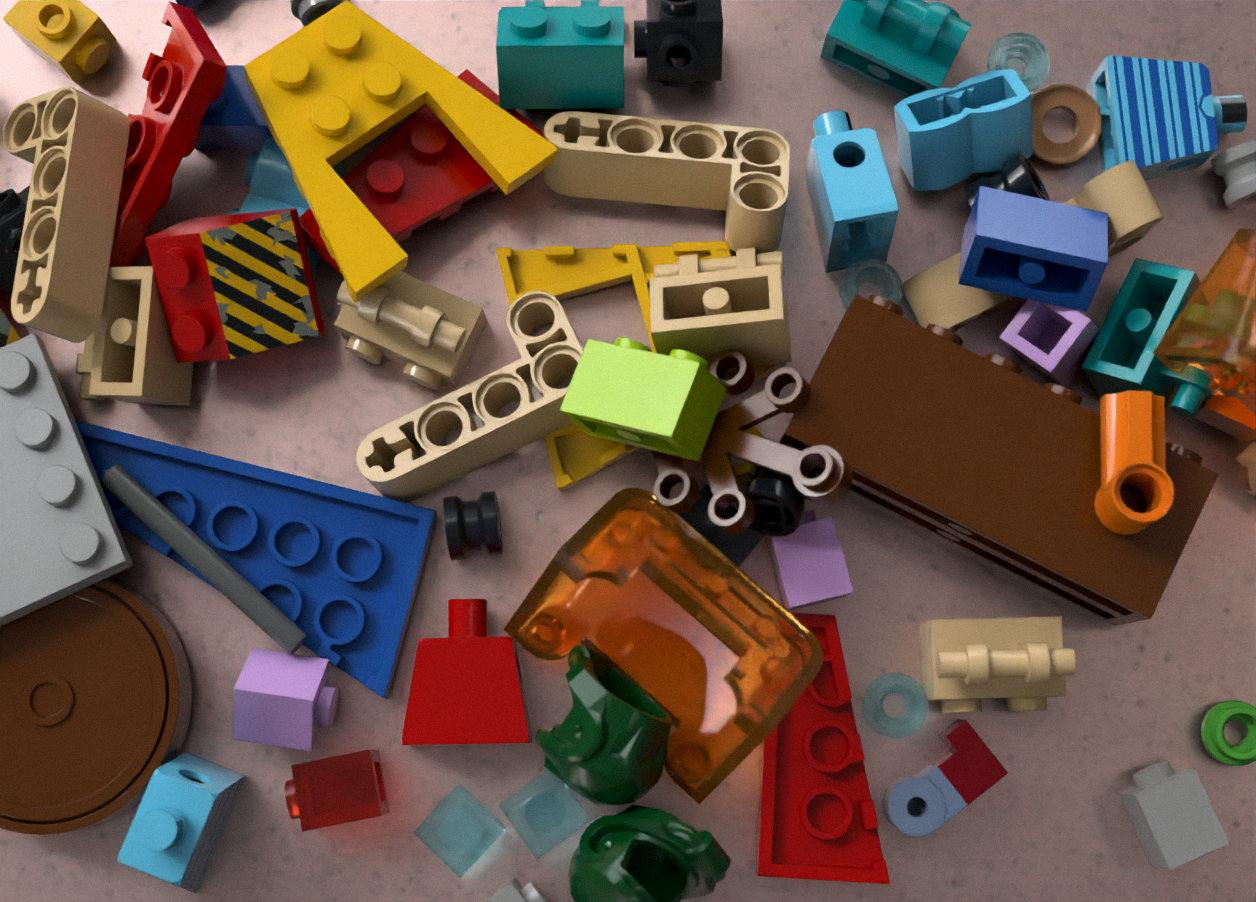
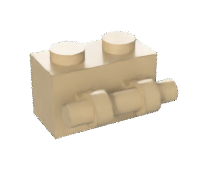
M756 247L736 249V256L700 260L699 254L679 256L678 263L654 266L655 278H649L650 329L656 353L669 356L672 349L685 350L705 359L709 364L707 370H710L714 358L727 350L740 352L753 366L792 362L788 304L783 282L785 271L782 251L757 254Z
M152 266L109 267L103 310L99 324L92 335L85 340L84 353L77 354L76 374L82 375L80 399L106 401V398L134 404L190 406L194 362L177 363Z
M400 271L356 303L351 299L347 291V283L344 279L337 294V300L343 302L344 305L334 325L343 338L348 340L345 349L375 364H379L383 356L405 366L402 372L405 377L420 385L436 390L440 382L457 388L488 321L482 307Z
M1062 616L929 620L920 623L924 701L942 700V713L982 712L981 699L1007 698V711L1047 710L1046 697L1067 696L1065 675L1075 674L1076 657L1073 648H1064Z

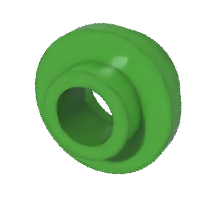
M1230 700L1216 704L1207 712L1201 726V737L1206 750L1214 759L1231 766H1244L1256 761V708L1253 705L1243 701ZM1230 721L1236 722L1242 731V737L1236 745L1229 744L1224 737V727Z

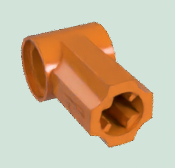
M1127 390L1121 393L1105 394L1100 399L1101 487L1096 492L1094 502L1096 515L1103 526L1114 533L1122 535L1137 534L1166 515L1173 505L1175 494L1172 480L1166 473L1164 397L1157 396L1152 391ZM1128 484L1141 490L1146 498V513L1133 512L1125 506L1120 495L1121 485Z

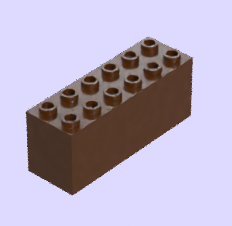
M855 294L809 383L811 394L808 403L801 410L793 414L779 443L794 447L800 451L815 445H827L834 448L849 463L853 472V481L848 492L1113 626L1151 619L1219 474L1200 465L1203 459L1196 452L1175 443H1165L1166 473L1172 480L1175 492L1173 505L1166 515L1137 534L1122 535L1114 533L1103 526L1096 515L1094 506L1096 492L1101 487L1100 415L1081 406L1082 398L1078 394L1057 384L1046 383L1043 387L1020 376L1023 370L1013 361L992 353L986 354L984 358L962 347V338L951 330L935 324H928L924 328L902 317L904 310L896 303L884 297L869 295L865 299ZM825 461L816 465L817 476L824 472L826 467ZM1121 485L1120 495L1125 506L1133 512L1146 513V498L1141 490L1132 485Z

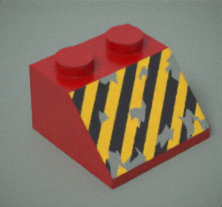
M297 208L190 218L145 238L177 363L231 360L318 337L325 333Z

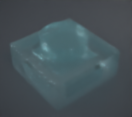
M546 770L499 805L537 860L591 820L570 788L549 770Z
M460 783L413 833L461 878L507 827Z

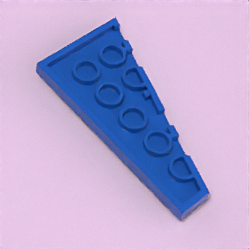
M75 420L99 481L111 467L119 464L308 635V638L302 645L315 652L319 657L329 659L330 664L352 676L382 698L388 699L437 517L435 510ZM101 484L118 525L214 587Z

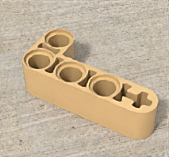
M70 86L61 87L19 103L10 112L2 132V144L8 153L34 164L11 297L12 316L20 324L73 343H81L87 340L95 331L103 310L130 123L127 115Z
M579 111L562 112L547 120L544 127V138L551 142L558 149L554 162L543 170L544 182L554 192L573 197L725 210V240L733 251L756 247L758 254L774 252L779 248L789 191L790 147L787 140L777 132L763 128Z
M1134 160L1123 162L1101 173L1087 182L1073 198L1063 202V204L1108 213V258L1140 241L1165 217ZM961 252L919 272L900 286L922 327L926 328L928 324H935L947 328L954 333L1024 298L958 284Z
M531 291L517 298L509 308L506 319L508 329L522 358L408 413L364 437L358 446L356 454L357 468L383 497L405 503L413 501L573 423L572 420L559 411L568 387L563 389L554 388L559 379L565 375L574 374L584 349L564 309L555 296L545 291ZM547 323L553 324L551 329L544 335L531 336L539 326ZM515 401L520 402L517 410L510 416L498 418V413L505 405ZM462 429L461 435L451 445L441 446L442 440L448 433ZM423 448L426 452V455L423 456L419 452V449Z

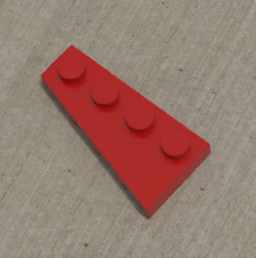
M168 1L161 23L172 27L163 55L160 56L150 52L142 75L143 79L149 81L147 100L142 114H128L130 123L129 139L109 267H129L131 262H136L142 255L146 243V231L156 211H160L166 206L172 191V179L183 157L186 158L193 152L199 135L198 126L209 104L216 102L221 96L226 82V70L228 67L192 9Z
M465 69L457 76L500 107L499 95L469 70ZM427 104L342 178L397 244L411 237L412 230L437 217L440 221L461 210L462 203L488 189L491 193L500 189ZM503 109L544 138V133L515 109ZM307 209L299 217L305 243L341 273L335 258H331L320 235V227L311 209Z
M775 611L768 613L756 875L761 877L890 884L887 865L883 859L877 830L879 826L874 802L870 796L860 734L857 732L851 703L852 695L835 615Z

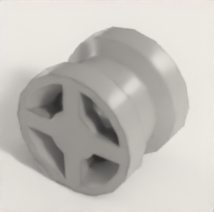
M1255 139L1234 146L1211 160L1215 174L1223 177L1227 188L1223 197L1228 209L1256 203Z

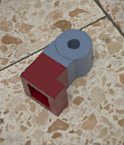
M957 719L938 734L939 738L947 746V751L917 775L902 776L892 781L885 789L882 799L883 812L888 822L899 831L914 837L926 836L936 831L1008 774L967 720Z

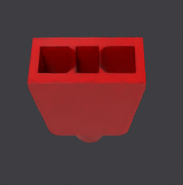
M487 599L448 600V638H420L418 642L402 733V745L532 743V730L515 639L512 637H487Z

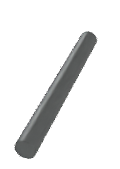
M116 464L103 475L100 483L289 655H292L302 646L308 635L125 469Z

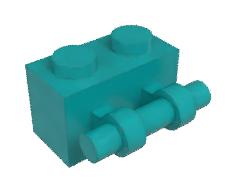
M526 0L523 7H501L498 13L496 55L499 100L502 109L624 108V6H599V0H581V6L545 7L544 0Z
M844 0L826 34L820 57L907 98L923 91L941 87L972 24L960 19V15L953 8L940 2L926 3L922 0Z
M1135 258L1082 365V369L1101 398L1105 394L1121 393L1127 390L1152 391L1153 394L1164 397L1166 407L1176 387L1178 392L1170 409L1181 417L1194 419L1203 400H1210L1217 389L1220 378L1216 373L1227 350L1235 349L1244 332L1241 321L1249 304L1239 296L1225 294L1217 311L1212 312L1213 307L1195 271ZM1200 337L1203 340L1193 358L1192 363L1188 362V360Z

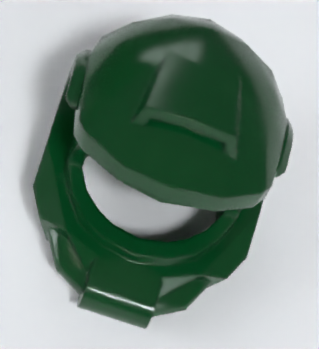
M577 645L569 653L568 665L570 670L565 674L573 698L571 712L562 724L555 723L551 731L539 729L534 738L545 753L544 767L572 790L597 806L634 803L645 796L658 783L662 775L673 719L638 682L611 664L608 654L583 645Z
M631 805L615 815H606L596 819L585 829L580 838L579 846L572 856L569 869L570 893L574 902H680L682 899L701 897L713 893L716 883L725 878L726 871L731 864V859L709 831L699 832L692 826L683 823L675 815L661 809Z

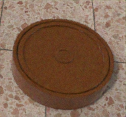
M105 578L0 627L1 829L23 834L47 835L82 830L111 821L138 805L155 770L178 756L183 746L191 717L192 681L189 664L181 642L168 620L150 601L132 588L115 580Z

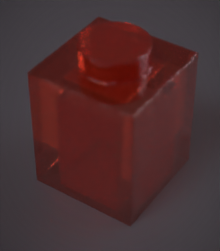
M369 749L291 765L293 779L285 781V799L291 819L300 818L302 832L390 813L379 749Z

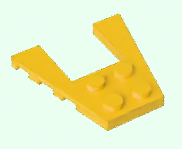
M348 0L244 65L245 80L277 146L281 147L289 163L302 198L306 199L320 227V235L332 259L335 258L347 283V291L355 303L407 267L408 255L333 170L332 167L424 104H427L506 195L552 164L558 152V149L551 142Z
M726 241L672 242V246L637 247L636 244H612V247L574 248L573 245L544 246L545 249L512 250L511 247L495 249L510 307L517 298L531 291H545L560 301L633 280L652 352L656 353L650 329L649 279L655 278L654 266L678 263L679 256L699 254L700 260L736 256V252L728 246ZM787 362L753 366L755 370L753 383L787 365ZM740 367L730 368L725 375V380L734 378L738 374ZM725 393L723 400L729 398L732 395ZM574 422L544 436L556 485L560 491L574 486L640 448L588 435Z

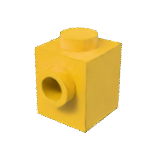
M18 0L2 18L24 44L77 85L87 74L96 72L105 64L110 55L111 46L117 41L101 17L79 0Z

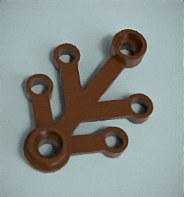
M727 350L720 353L714 358L710 366V373L726 388L725 393L729 395L744 393L751 387L755 378L753 365L736 350ZM740 365L738 374L730 380H725L728 370L733 366ZM783 367L775 370L766 380L763 391L717 413L703 449L701 460L713 494L708 505L709 517L712 522L727 533L737 534L746 530L751 525L755 515L753 503L741 491L730 457L793 478V483L798 491L809 501L817 505L826 506L834 504L844 498L851 488L853 481L851 466L834 448L827 445H815L800 451L745 432V430L782 412L795 413L808 403L811 394L810 386L800 373L793 368ZM789 383H796L795 390L790 396L779 398L784 386ZM651 450L659 473L654 484L655 498L674 513H683L690 510L696 504L700 490L696 480L685 472L682 458ZM825 461L826 467L824 472L817 478L809 479L812 469ZM679 482H684L681 494L674 499H670L669 495L672 487ZM739 502V510L736 515L728 520H724L725 509L731 503Z

